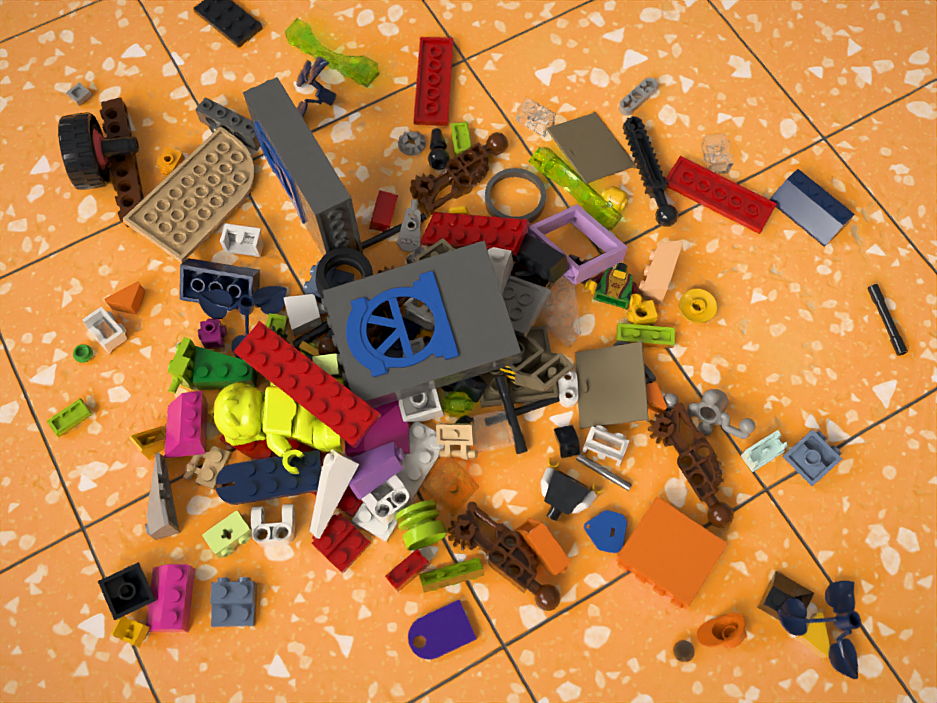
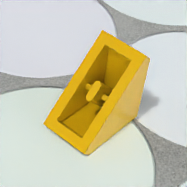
M163 426L130 435L129 439L146 458L151 460L156 453L165 448L166 430Z
M817 612L811 615L809 619L824 618L823 612ZM825 622L806 623V634L797 636L796 639L819 658L829 657L830 644Z

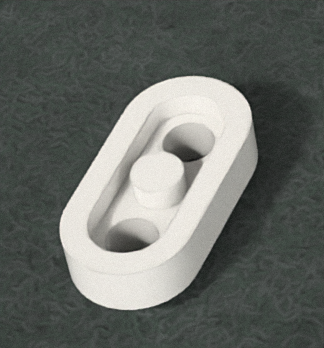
M573 370L565 375L570 376V380H566L563 376L557 381L559 403L567 408L573 407L578 401L577 374ZM566 394H571L572 397H571V398H567L565 395H566Z

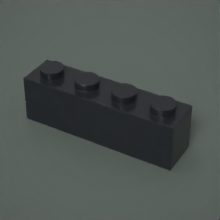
M527 233L517 255H512L516 263L524 265L529 271H534L541 278L547 279L552 283L569 270L566 255Z

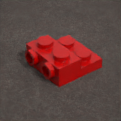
M341 513L338 516L332 515L320 539L313 535L312 539L314 541L311 543L342 574L371 544Z

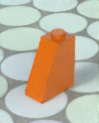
M529 518L514 530L525 542L526 546L530 547L531 552L535 553L536 558L549 573L555 576L559 575L571 563L543 522Z

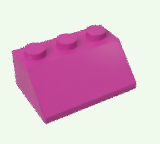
M202 391L182 393L168 405L165 458L206 454L208 403Z
M166 564L153 568L150 588L156 601L148 605L146 626L150 627L148 632L188 633L195 568L189 564Z

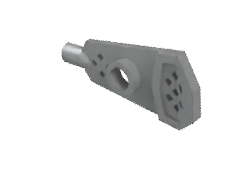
M415 199L411 200L410 208L406 209L396 243L402 251L413 252L420 246L421 211L417 209L418 200ZM408 223H414L415 227L409 228Z

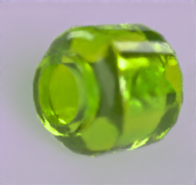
M450 392L443 399V411L449 417L460 418L468 415L469 411H472L473 402L465 392Z

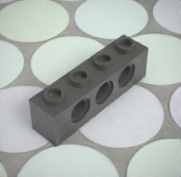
M206 97L195 109L201 123L215 130L221 126L238 138L244 145L256 151L260 148L252 120Z

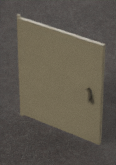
M595 111L591 114L547 127L546 129L585 184L633 167L636 168V165Z
M639 340L637 343L575 352L580 429L596 427L597 425L607 426L644 420L649 422L642 340Z

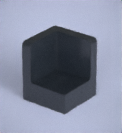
M478 375L458 381L454 391L466 394L473 402L477 403L487 388L488 383Z

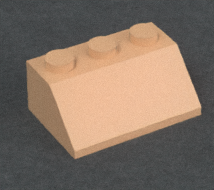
M683 241L658 243L657 249H652L649 260H652L651 266H646L644 275L647 276L646 280H641L638 289L641 291L643 300H653V303L661 305Z

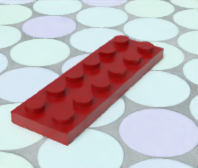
M420 37L414 125L448 126L453 38Z
M682 156L678 158L664 180L669 182L667 188L758 234L761 233L777 203Z
M434 212L420 242L423 246H432L444 238L454 249H459L485 241L487 250L495 247L511 250L512 255H517L530 223L527 219Z

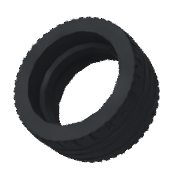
M345 247L333 249L327 252L318 263L316 287L320 296L324 298L323 291L332 288L326 282V273L337 265L353 266L361 273L363 278L373 275L372 266L367 257L355 249Z

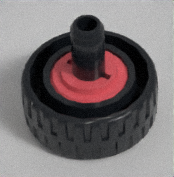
M90 112L64 115L59 119L58 139L63 164L70 182L78 190L96 189L108 185L110 180L109 167H107L109 165L108 157L130 155L133 152H139V143L135 136H132V138L127 136L104 139L98 120Z

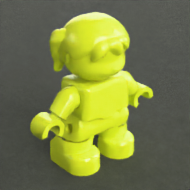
M333 377L346 387L343 378ZM272 382L265 392H261L258 388L244 383H233L221 390L215 400L214 422L218 430L224 435L226 442L236 446L267 439L268 448L280 458L283 457V465L291 474H299L297 467L290 466V460L293 457L302 458L304 454L299 450H291L292 446L288 440H295L324 452H331L332 449L343 452L338 434Z

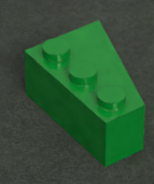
M196 346L193 383L198 390H223L226 386L233 383H244L257 387V370L247 362Z

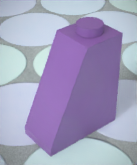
M395 442L350 457L359 464L350 481V487L357 498L365 497L403 469L405 456L402 449H398Z

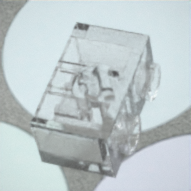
M526 97L517 108L516 121L545 138L548 134L547 127L554 126L556 113Z
M726 133L705 135L701 146L706 169L717 174L729 173L734 165V156L730 153L731 144L730 140H727Z

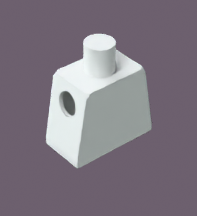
M314 294L284 297L294 336L301 335L322 324L320 315L327 313V310L324 309L322 303L317 304Z

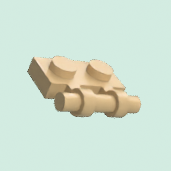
M436 424L437 444H442L445 449H440V457H446V459L458 457L463 460L478 457V451L471 450L470 445L477 444L475 424ZM454 445H460L461 450L455 449Z
M212 446L209 453L193 455L190 463L184 469L186 471L183 478L190 481L193 474L198 475L195 480L197 484L215 490L217 487L216 477L220 470L227 466L232 455L231 452ZM200 459H206L202 468H197Z

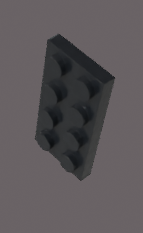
M203 0L193 8L194 13L238 48L263 29L260 22L232 0Z

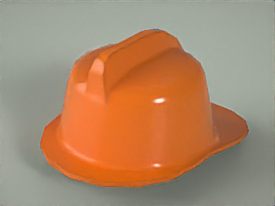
M735 612L711 619L699 627L697 639L700 644L707 647L722 645L725 648H735L747 637V633L744 630L745 619L743 615Z

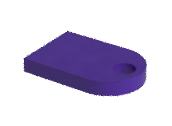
M460 600L418 618L411 625L408 632V643L412 652L424 660L437 659L477 640ZM418 636H422L426 640L425 646L422 648H416L413 644L414 639Z

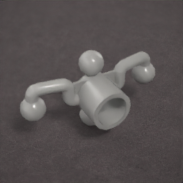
M719 389L707 390L699 403L694 402L688 406L687 412L690 417L694 416L702 421L698 424L697 429L704 436L712 434V424L714 423L721 425L727 433L741 439L748 438L756 427L755 422L750 418L742 419L739 423V429L729 425L730 416L725 412L729 399ZM667 393L663 398L667 405L666 411L671 412L675 404L678 403V397L674 393Z

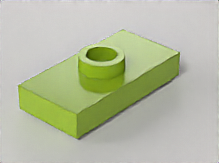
M468 121L450 124L455 156L472 146Z
M79 398L48 419L47 423L55 435L61 437L93 414L85 402Z

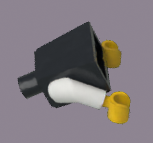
M551 458L548 459L547 468L541 478V492L545 497L544 502L551 505L546 514L550 519L557 521L562 512L567 515L580 513L589 508L597 496L603 492L604 488L600 491L595 490L594 486L597 482L593 483L590 488L558 470L559 461L557 465L552 466L550 465Z

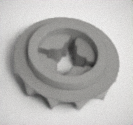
M411 130L407 133L404 131L403 135L399 136L398 147L406 155H417L426 146L424 135H421L419 131L413 132ZM409 139H411L412 141L415 140V146L414 144L409 143Z

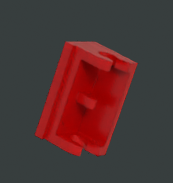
M379 190L369 229L384 232L390 228L398 195Z
M416 549L386 574L385 578L399 592L430 566L429 561L426 557L422 556L419 549Z

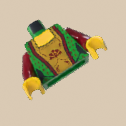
M618 263L616 269L608 268L606 272H601L592 280H588L583 289L584 291L586 289L591 290V294H594L593 300L626 310L632 304H637L638 307H641L642 296L639 293L637 284L633 281V275L626 273L628 266L624 263Z

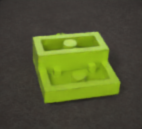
M183 337L176 347V354L173 360L168 364L167 372L172 377V383L168 392L176 394L179 386L193 389L194 387L193 373L196 346L190 338Z

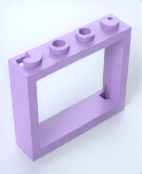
M578 204L529 226L527 234L566 255L569 270L563 275L574 285L622 262L628 248ZM572 223L605 253L579 266L549 240L545 234Z

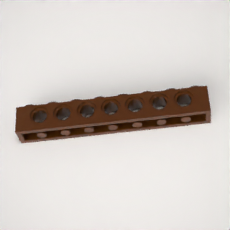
M122 97L102 101V109L99 111L101 118L104 120L102 128L107 135L104 139L127 136L132 138L128 111ZM135 152L130 155L108 157L112 163L110 172L115 180L112 181L115 192L117 191L115 201L120 208V211H117L121 222L144 199Z

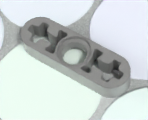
M651 77L645 78L620 101L619 112L625 116L635 112L656 92L657 80ZM640 94L643 96V98L636 99L634 95Z

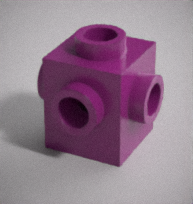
M209 318L206 321H200L198 337L205 349L225 347L224 337L227 336V328L221 323L220 319Z

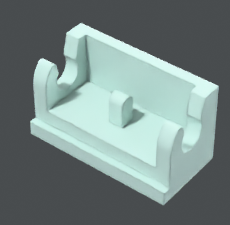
M778 430L746 449L741 455V458L752 473L785 452L784 449L787 447V443L780 441L781 433Z

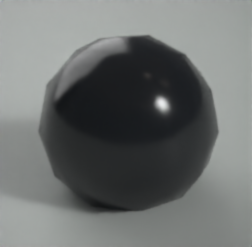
M435 148L428 155V163L435 170L445 169L447 162L450 160L448 152L443 148Z

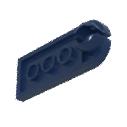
M320 451L302 452L304 454L302 458L293 457L290 460V466L298 468L299 474L296 475L286 470L283 465V457L280 458L279 456L229 464L222 468L216 477V485L219 487L216 488L217 494L227 504L240 505L317 492L322 471Z

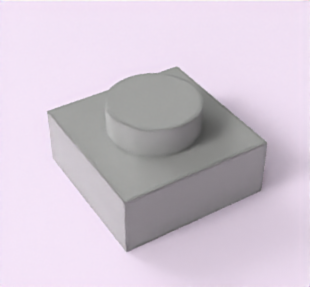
M80 82L66 92L68 97L78 106L92 97L91 92Z

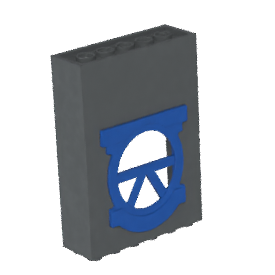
M275 77L243 92L264 156L322 256L333 249L343 247L355 249L363 254L352 198L279 78Z
M485 241L323 291L324 298H321V301L329 315L326 317L328 325L335 334L332 335L334 346L340 352L337 354L340 366H343L345 370L342 373L346 385L348 384L349 389L372 408L522 362L521 351ZM396 297H412L422 301L430 308L435 319V330L430 342L425 348L414 355ZM389 301L394 320L374 316L372 312L383 302ZM368 323L396 328L377 349L371 346L367 337ZM400 337L405 357L391 358L384 356V353Z

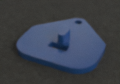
M606 510L586 522L584 530L598 550L617 553L623 547L627 521L622 514ZM611 528L615 529L614 537L610 536Z

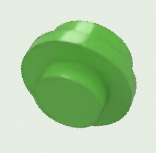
M80 344L74 348L73 357L79 363H86L93 356V350L88 345Z

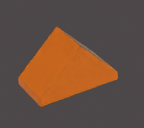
M137 281L106 297L104 300L112 310L137 315L146 291L140 282Z
M657 382L647 384L648 410L662 416V412L666 410L667 405Z

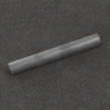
M581 453L576 459L578 462L629 491L632 484Z

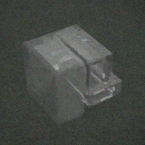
M505 410L471 417L472 424H475L477 444L474 445V449L478 452L515 445L512 427L507 424Z

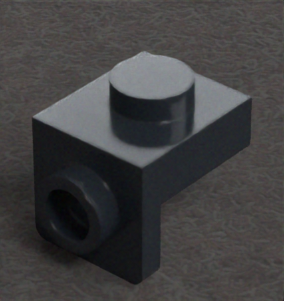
M573 425L555 428L554 435L559 445L561 458L579 455V438Z

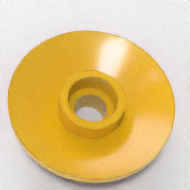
M691 289L681 296L679 310L686 320L702 324L710 321L715 316L717 303L709 292L703 289Z

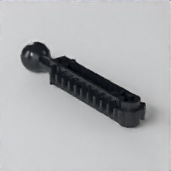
M632 116L623 123V134H626L625 139L628 140V146H631L630 151L633 152L632 157H635L634 163H637L638 174L642 175L641 181H644L643 186L646 187L644 193L649 194L650 199L654 198L658 207L655 213L656 221L663 227H670L677 222L678 211L674 206L668 204L664 194L669 182L664 181L663 171L660 170L661 166L657 164L658 159H655L656 153H653L652 143L648 141L649 136L646 135L647 130H644L645 125L642 123V119Z

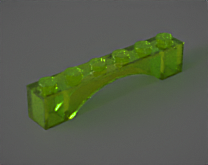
M298 18L285 30L286 41L290 46L297 47L304 54H309L315 59L318 56L323 57L329 62V68L339 71L343 76L353 79L359 85L368 88L379 75L378 63L366 56H347L327 49L316 39L310 25Z
M538 147L528 161L540 173L556 182L571 194L584 210L607 230H613L623 217L589 184H585L582 178L549 147Z

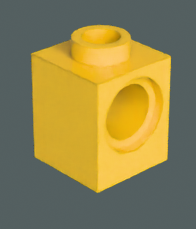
M653 300L641 302V307H638L637 304H632L628 312H626L628 322L636 325H654L658 318ZM637 313H643L645 316L640 317Z

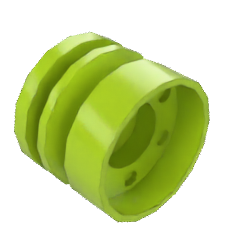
M426 500L412 504L395 515L396 522L400 523L398 525L399 530H409L402 536L408 551L430 546L447 536L443 521L435 520L440 514L438 510H435L437 507L435 501Z

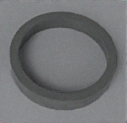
M510 168L502 170L489 180L485 189V206L491 217L527 219L529 223H532L542 214L545 207L546 190L544 184L534 173L525 169ZM519 177L532 182L539 189L541 199L538 206L529 214L518 217L508 216L498 211L492 204L490 199L492 187L503 179Z

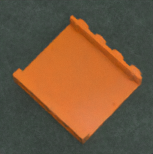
M656 497L615 561L618 562L617 565L626 572L629 570L635 574V578L638 581L651 585L653 591L658 595H665L670 598L674 606L686 609L691 605L728 543L659 497Z

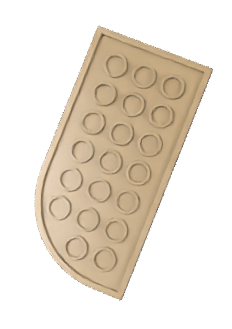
M220 126L123 218L124 223L177 261L183 263L249 195L254 182V165L248 149L238 138Z

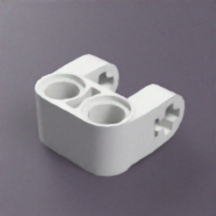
M396 474L386 481L393 491L377 502L371 493L361 498L370 512L383 524H389L394 521L395 515L399 511L412 504L407 489ZM399 497H406L404 502H396ZM383 509L390 510L387 515H380Z
M294 504L282 505V523L265 524L263 506L252 507V537L260 546L288 545L294 540ZM282 530L289 531L285 538H279ZM267 531V537L259 540L260 533Z

